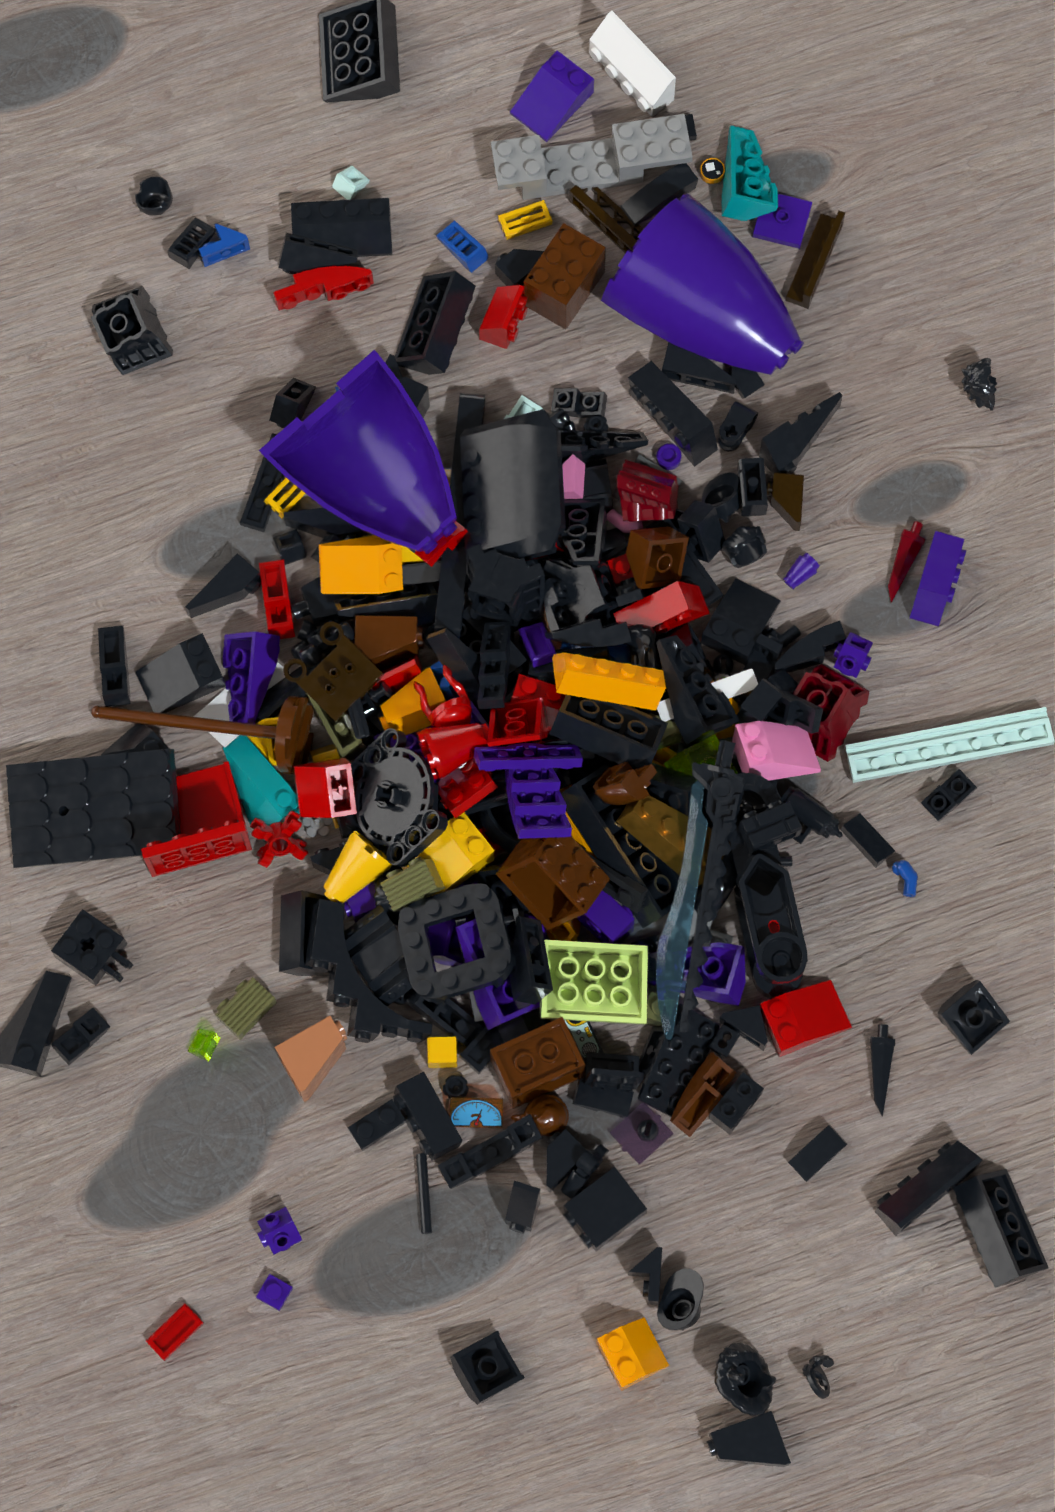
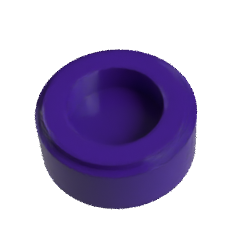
M674 444L662 445L656 455L658 465L665 470L677 468L681 462V451Z

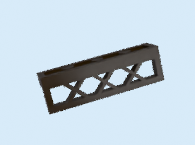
M575 185L569 190L570 203L624 253L627 250L633 252V247L637 242L636 239H639V234L644 230L641 226H634L623 210L598 187H592V191L597 195V202L586 194L588 188L581 189ZM601 207L611 208L614 211V218ZM618 223H627L631 227V234Z
M838 210L836 218L820 214L785 301L809 309L843 227L845 212Z

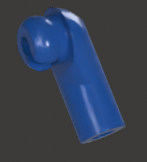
M906 860L894 862L892 865L893 873L901 875L904 879L903 896L915 897L918 880L916 871Z

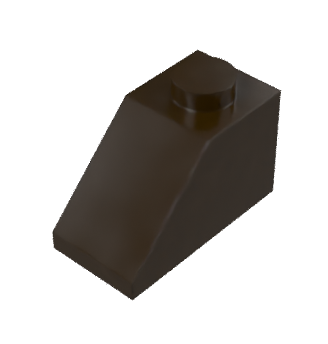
M774 473L773 481H768L767 496L771 497V506L794 531H800L804 475Z

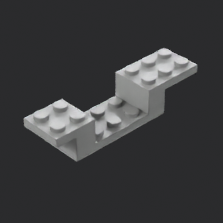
M685 114L612 124V137L609 139L541 148L539 135L491 142L498 190L521 187L523 200L568 194L569 190L575 185L581 189L588 188V190H592V187L602 189L643 183L644 169L689 163L693 159Z

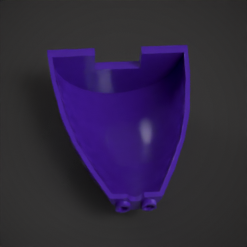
M683 194L680 200L675 198L644 228L638 236L639 239L633 247V252L627 250L618 264L620 268L616 272L614 279L611 278L601 299L603 303L630 321L675 346L711 360L769 375L777 368L781 370L789 360L787 355L792 352L796 354L804 344L773 282L754 255L721 220L690 194Z
M373 350L336 383L339 389L304 421L296 417L259 451L289 481L327 511L354 527L386 541L429 554L437 547L439 539L443 536H450L457 529V526L454 524L457 517L449 482L439 451L425 420L400 381L380 355Z

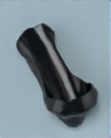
M644 624L628 626L632 641L627 643L630 649V664L658 669L655 630ZM667 686L660 701L669 698ZM656 709V711H655V710H651V713L654 714V713H656L658 710H657V709Z

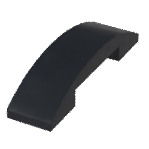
M529 1114L507 1126L506 1130L464 1153L455 1155L439 1164L438 1167L449 1188L452 1189L508 1161L537 1143L543 1136L532 1115Z

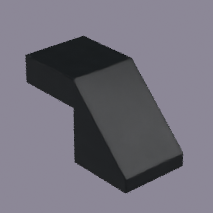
M540 1011L523 1014L497 1026L505 1043L550 1023L551 1020L541 1019Z

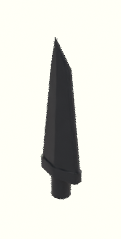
M879 1024L877 1037H870L869 1044L871 1045L874 1102L883 1117L895 1039L888 1038L889 1025Z

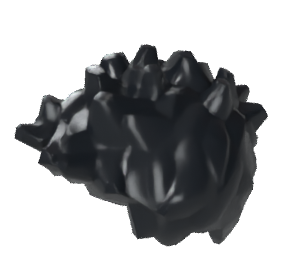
M984 358L971 365H967L966 369H962L965 376L962 379L963 390L970 394L969 400L975 399L978 408L985 406L990 408V411H993L997 382L996 378L990 375L991 359Z

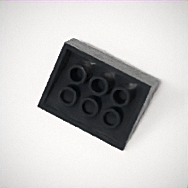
M360 0L319 14L324 102L380 99L400 92L396 9L392 2L389 0Z

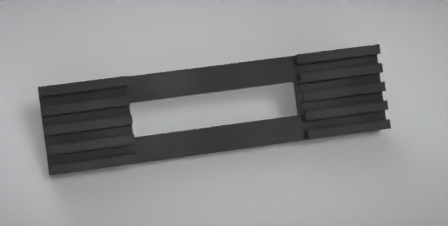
M587 853L608 875L610 880L619 886L618 889L608 882L602 891L635 913L642 910L643 901L648 889L629 876L623 877Z

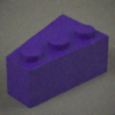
M935 531L910 619L939 627L946 602L952 603L956 588H952L951 585L952 583L957 584L961 569L956 567L957 564L962 565L967 550L962 549L965 539Z

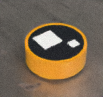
M709 158L702 163L700 176L706 183L716 184L724 177L725 167L720 160Z

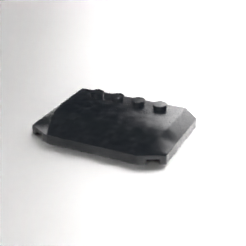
M544 409L464 429L460 437L464 528L468 531L465 534V554L466 549L480 544L484 553L496 549L497 553L514 559L524 558L529 560L556 553L557 547L555 545L559 534L563 535L566 522L561 434L551 421L549 414Z

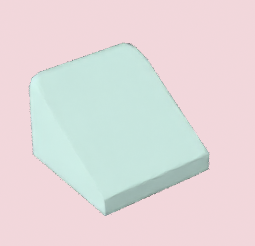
M350 166L336 175L332 187L344 198L351 200L370 180L354 166Z

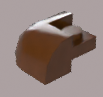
M627 761L609 767L595 782L593 788L595 789V794L605 803L626 805L642 800L650 795L646 788L651 784L650 780L657 771L652 764L632 769Z

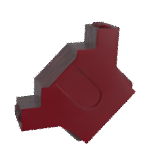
M625 459L622 471L619 470V475L617 474V489L621 499L623 522L674 519L678 509L677 476Z
M822 664L815 667L811 673L806 672L793 695L823 708L819 732L813 734L808 732L816 756L827 762L836 757L837 747L844 744L848 731L853 723L859 719L860 709L867 704L869 690Z

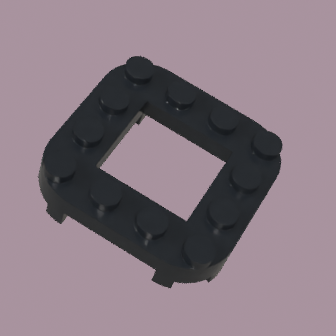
M469 884L420 899L400 911L398 931L409 980L413 989L423 999L435 1004H445L446 999L491 985H494L496 988L505 984L504 980L512 972L513 966H516V956L512 951L502 910L504 908L503 904L494 891L486 884ZM475 913L485 957L437 972L427 933L429 931L428 927Z

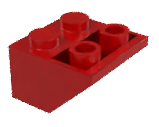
M525 286L497 287L479 329L480 340L504 349H508L510 341L515 342L519 328L516 327L519 320L523 321L528 310V307H526L528 297L525 296Z
M338 758L293 766L299 814L301 817L335 818L357 814L351 763L348 760Z

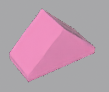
M572 454L562 464L564 500L583 499L585 463Z

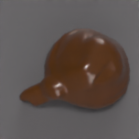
M546 1094L530 1101L524 1114L511 1116V1119L516 1122L531 1114L543 1136H552L557 1131L561 1133L567 1126L569 1111L566 1104L555 1095Z

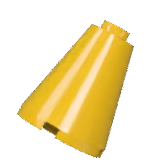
M354 831L350 834L323 886L326 890L324 895L330 901L344 903L389 870L392 864L388 862L386 855L381 850L373 846L371 841L359 832Z

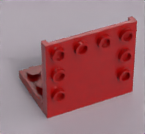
M229 761L223 762L224 764L176 777L181 834L172 837L171 841L164 843L162 841L150 842L146 845V848L141 849L143 859L152 877L252 850Z

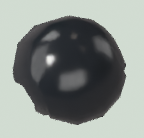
M149 177L140 182V191L138 194H135V199L141 212L153 216L163 214L171 206L173 195L167 180L162 177Z

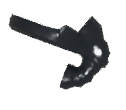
M816 1355L809 1360V1363L802 1370L814 1393L819 1398L825 1399L830 1394V1386L821 1368V1364L827 1368L832 1367L834 1360L828 1355Z

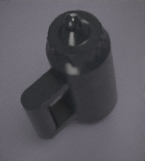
M790 786L781 797L782 803L787 801L791 803L798 820L808 827L804 834L801 832L799 836L793 838L799 844L805 841L811 831L827 839L831 835L838 838L843 836L838 828L840 822L835 818L834 814L799 788L794 789Z

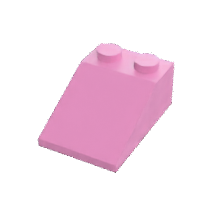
M766 721L735 725L732 742L736 743L734 751L742 773H753L770 781L819 773L821 771L809 734L802 728Z

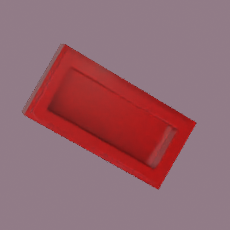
M184 1304L146 1342L166 1361L204 1323Z

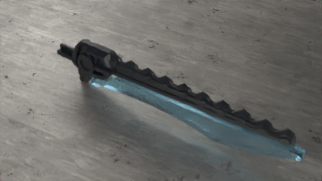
M724 740L719 742L715 766L704 763L697 764L695 762L691 764L692 776L697 781L691 785L682 867L672 906L658 941L656 961L657 999L664 1035L668 1040L673 1037L680 991L685 992L679 1031L683 1033L690 1032L694 1026L688 1011L695 1009L699 1004L693 988L700 987L703 983L698 966L704 965L708 958L702 946L709 943L713 938L707 922L714 921L717 917L712 900L718 899L722 891L716 880L721 876L723 877L727 872L721 857L728 855L732 849L726 834L732 833L736 828L735 822L738 819L746 782L735 774L734 770L730 769L736 743ZM705 788V812L712 822V829L687 980L685 981L682 978L708 822L702 813L704 794L702 790Z

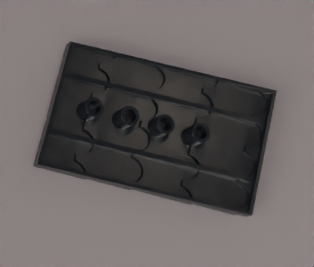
M174 749L6 765L13 868L143 856L141 849L146 848L148 843L154 841H162L164 843L171 841L172 837L181 834Z

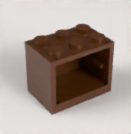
M563 223L524 280L525 296L528 297L526 307L566 330L605 273L606 247Z
M572 836L524 838L520 840L496 873L538 920H541V924L547 930L587 913L610 880L608 875Z
M563 1017L490 1049L491 1064L512 1109L520 1107L540 1095H546L577 1081L585 1075V1063Z

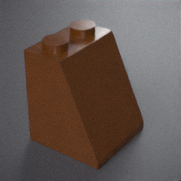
M356 616L354 645L380 671H383L419 654V649L424 647L423 625H418L417 617Z

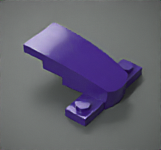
M519 743L506 747H475L474 758L479 770L495 771L505 769L507 798L519 839L571 837L572 827L566 816L567 804L560 793L561 781L553 768L571 769L573 767H582L583 757L578 746Z

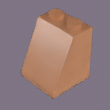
M331 1016L275 1046L281 1063L304 1102L311 1098L346 1050L344 1042L348 1039L340 1021L334 1022Z

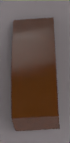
M711 1052L684 1090L670 1121L687 1136L691 1137L723 1098V1095L720 1093L737 1073Z

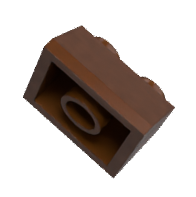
M671 527L630 530L626 556L637 587L640 589L665 587L680 581L689 537Z

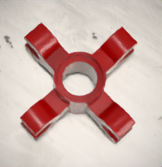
M290 811L283 823L275 822L269 826L261 819L255 818L250 824V827L254 829L251 835L257 839L268 841L256 853L257 856L261 857L258 860V864L267 868L274 856H284L289 852L299 860H303L306 857L308 851L304 850V848L307 846V843L290 837L302 825L301 822L297 821L301 817L300 814Z

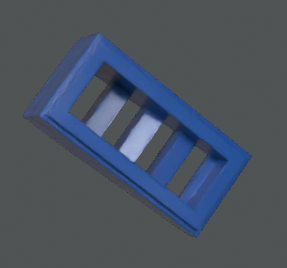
M455 220L436 235L437 239L471 273L489 258L485 247ZM456 232L459 233V234H458L456 237H454L451 241L448 240V239H449L450 237H452Z

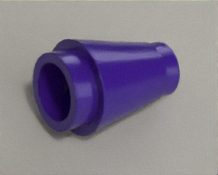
M805 552L802 556H798L783 578V581L794 590L815 575L820 565L811 555Z

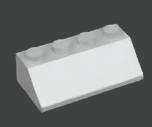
M613 11L609 12L590 38L589 54L594 61L600 62L605 67L609 77L615 78L620 83L622 90L627 95H632L643 112L647 111L653 117L674 101L676 77Z

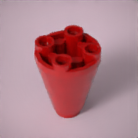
M472 723L425 728L417 732L424 758H427L434 780L446 777L472 759L475 747H488L489 729L486 723L482 725Z

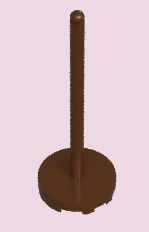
M289 696L281 708L277 727L105 706H94L91 710L92 716L99 719L275 739L277 767L281 773L294 774L293 766L308 763L314 733L309 732L314 712L312 705H307V697Z

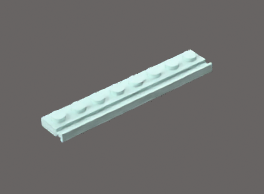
M1042 707L845 745L852 782H861L1053 745L1055 741L1047 716V709Z

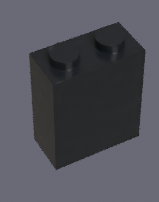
M613 1167L564 1205L565 1213L563 1217L571 1227L577 1226L582 1233L579 1235V1238L588 1249L593 1247L595 1251H598L645 1215L647 1208L618 1170Z

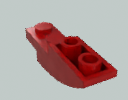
M353 266L315 268L294 274L293 285L275 291L273 294L278 310L292 309L300 302L319 298L323 293H325L328 301L333 299L340 300L351 292L368 289L370 285L374 284L371 269Z

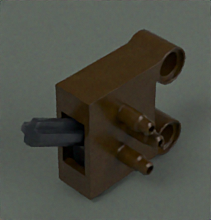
M328 622L322 626L320 637L328 646L337 647L309 675L308 667L304 662L299 659H290L284 665V676L289 681L297 683L335 722H338L348 712L355 738L363 739L370 736V731L361 698L384 674L345 636V632L339 624ZM332 627L339 630L338 639L328 641L326 639V631ZM294 664H300L303 669L301 676L298 678H292L289 674L290 667Z

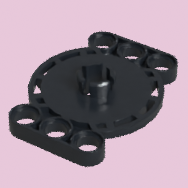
M389 728L351 762L353 784H358L355 795L356 817L360 828L370 840L388 846L386 853L388 862L395 866L405 867L446 830L448 819L445 813L432 809L435 786L430 766L417 752L405 748L407 738L403 731ZM396 734L397 742L394 747H391V738ZM376 751H379L380 758L377 763H374V754ZM408 754L412 755L415 760H411ZM359 767H362L363 774L360 779H357V770ZM434 816H437L438 824L434 829H432V818ZM419 831L420 841L415 845L414 836ZM375 834L382 835V840L378 839ZM399 848H402L403 856L398 861L396 853Z

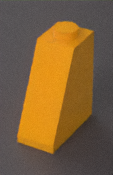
M430 667L422 671V673L417 675L380 706L383 716L379 719L384 731L393 728L403 731L405 735L431 726L421 709L420 695L414 689V681L424 687L431 710L446 702ZM396 734L393 735V740L397 739Z

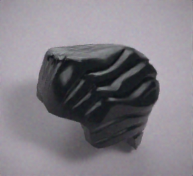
M740 526L723 542L722 550L729 557L734 567L741 568L756 562L767 553L766 539L760 526Z

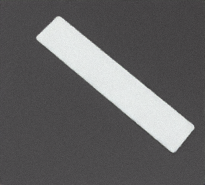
M748 669L711 684L719 694L723 692L729 699L754 690L758 682L753 669ZM670 699L660 701L657 710L661 720L666 722L674 719Z

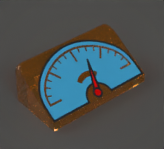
M450 1098V1119L455 1127L503 1128V1099Z

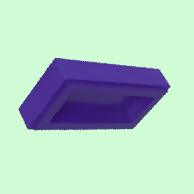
M543 622L518 629L533 667L553 662L552 657L557 652L552 641L545 637L547 630Z

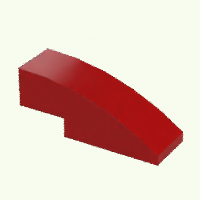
M284 559L259 563L268 633L280 636V639L295 637Z

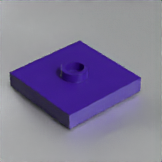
M778 194L777 210L757 217L753 238L800 249L812 202Z

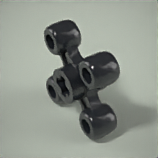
M338 618L330 621L339 624L350 641L355 638V632L348 622L342 623ZM322 627L307 636L309 643L303 640L291 648L293 657L304 662L308 668L315 666L325 659L337 647L328 646L322 641L320 637ZM332 627L326 631V639L328 641L338 639L339 630Z

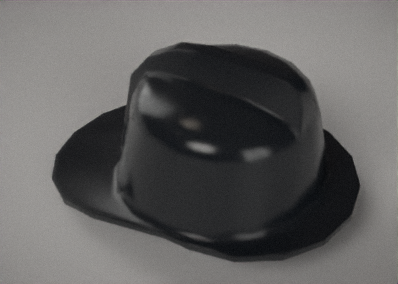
M731 472L721 474L712 479L703 491L702 502L715 506L718 518L722 519L725 523L730 521L731 515L740 507L738 494L739 476Z
M680 1269L669 1277L657 1311L658 1321L664 1328L684 1331L686 1328L693 1326L700 1318V1303L704 1284L698 1272L692 1269Z

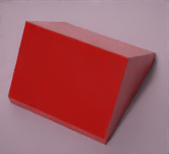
M418 655L381 671L384 676L372 688H378L380 683L384 681L397 693L424 671Z

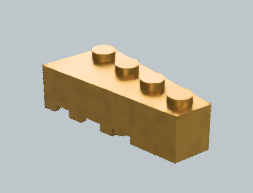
M650 795L642 800L627 804L616 822L694 888L703 883L711 829Z

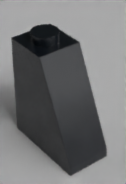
M772 1411L711 1432L709 1434L711 1440L706 1441L711 1456L716 1455L718 1461L776 1467H786L791 1464Z

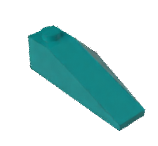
M730 126L722 189L723 217L747 221L776 211L778 208V189L776 184L771 182L769 177L770 169L768 165H764L761 157L763 152L753 130Z
M239 735L228 746L223 747L250 824L255 818H258L269 826L275 822L283 823L290 811L299 814L296 793L247 736Z

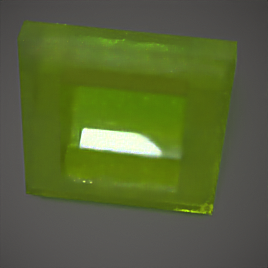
M199 1028L188 1052L209 1062L220 1037L213 1031Z

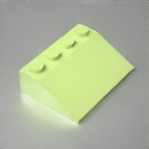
M544 940L553 991L540 1000L541 1019H558L563 1017L564 1020L647 1024L648 946Z

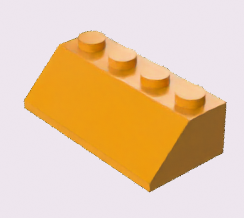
M558 653L552 657L556 691L560 694L656 711L666 689L663 670L586 657L579 654Z

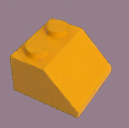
M645 1317L620 1326L597 1338V1344L621 1391L669 1367Z

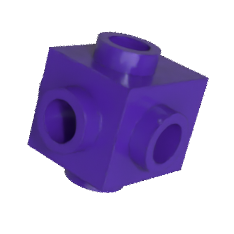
M850 632L844 644L839 643L833 657L837 658L834 668L844 675L857 678L861 670L866 671L872 659L868 654L873 642Z
M286 1207L270 1213L257 1221L262 1230L257 1233L264 1248L270 1247L273 1255L280 1251H285L290 1246L302 1241Z

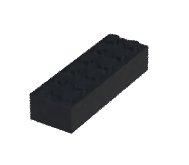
M605 764L563 791L561 795L567 804V813L597 859L623 877L629 876L648 889L643 901V909L638 913L632 911L641 927L645 928L689 899L692 894L679 874L616 822L626 805L605 803L595 794L593 785L609 768ZM613 882L615 887L619 889V886Z

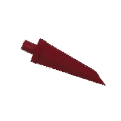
M914 521L910 531L903 529L900 535L901 538L888 584L891 603L926 540L919 536L923 524L918 521Z

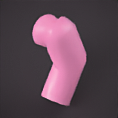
M614 509L607 513V520L623 533H630V530L643 529L642 521L623 522V516Z

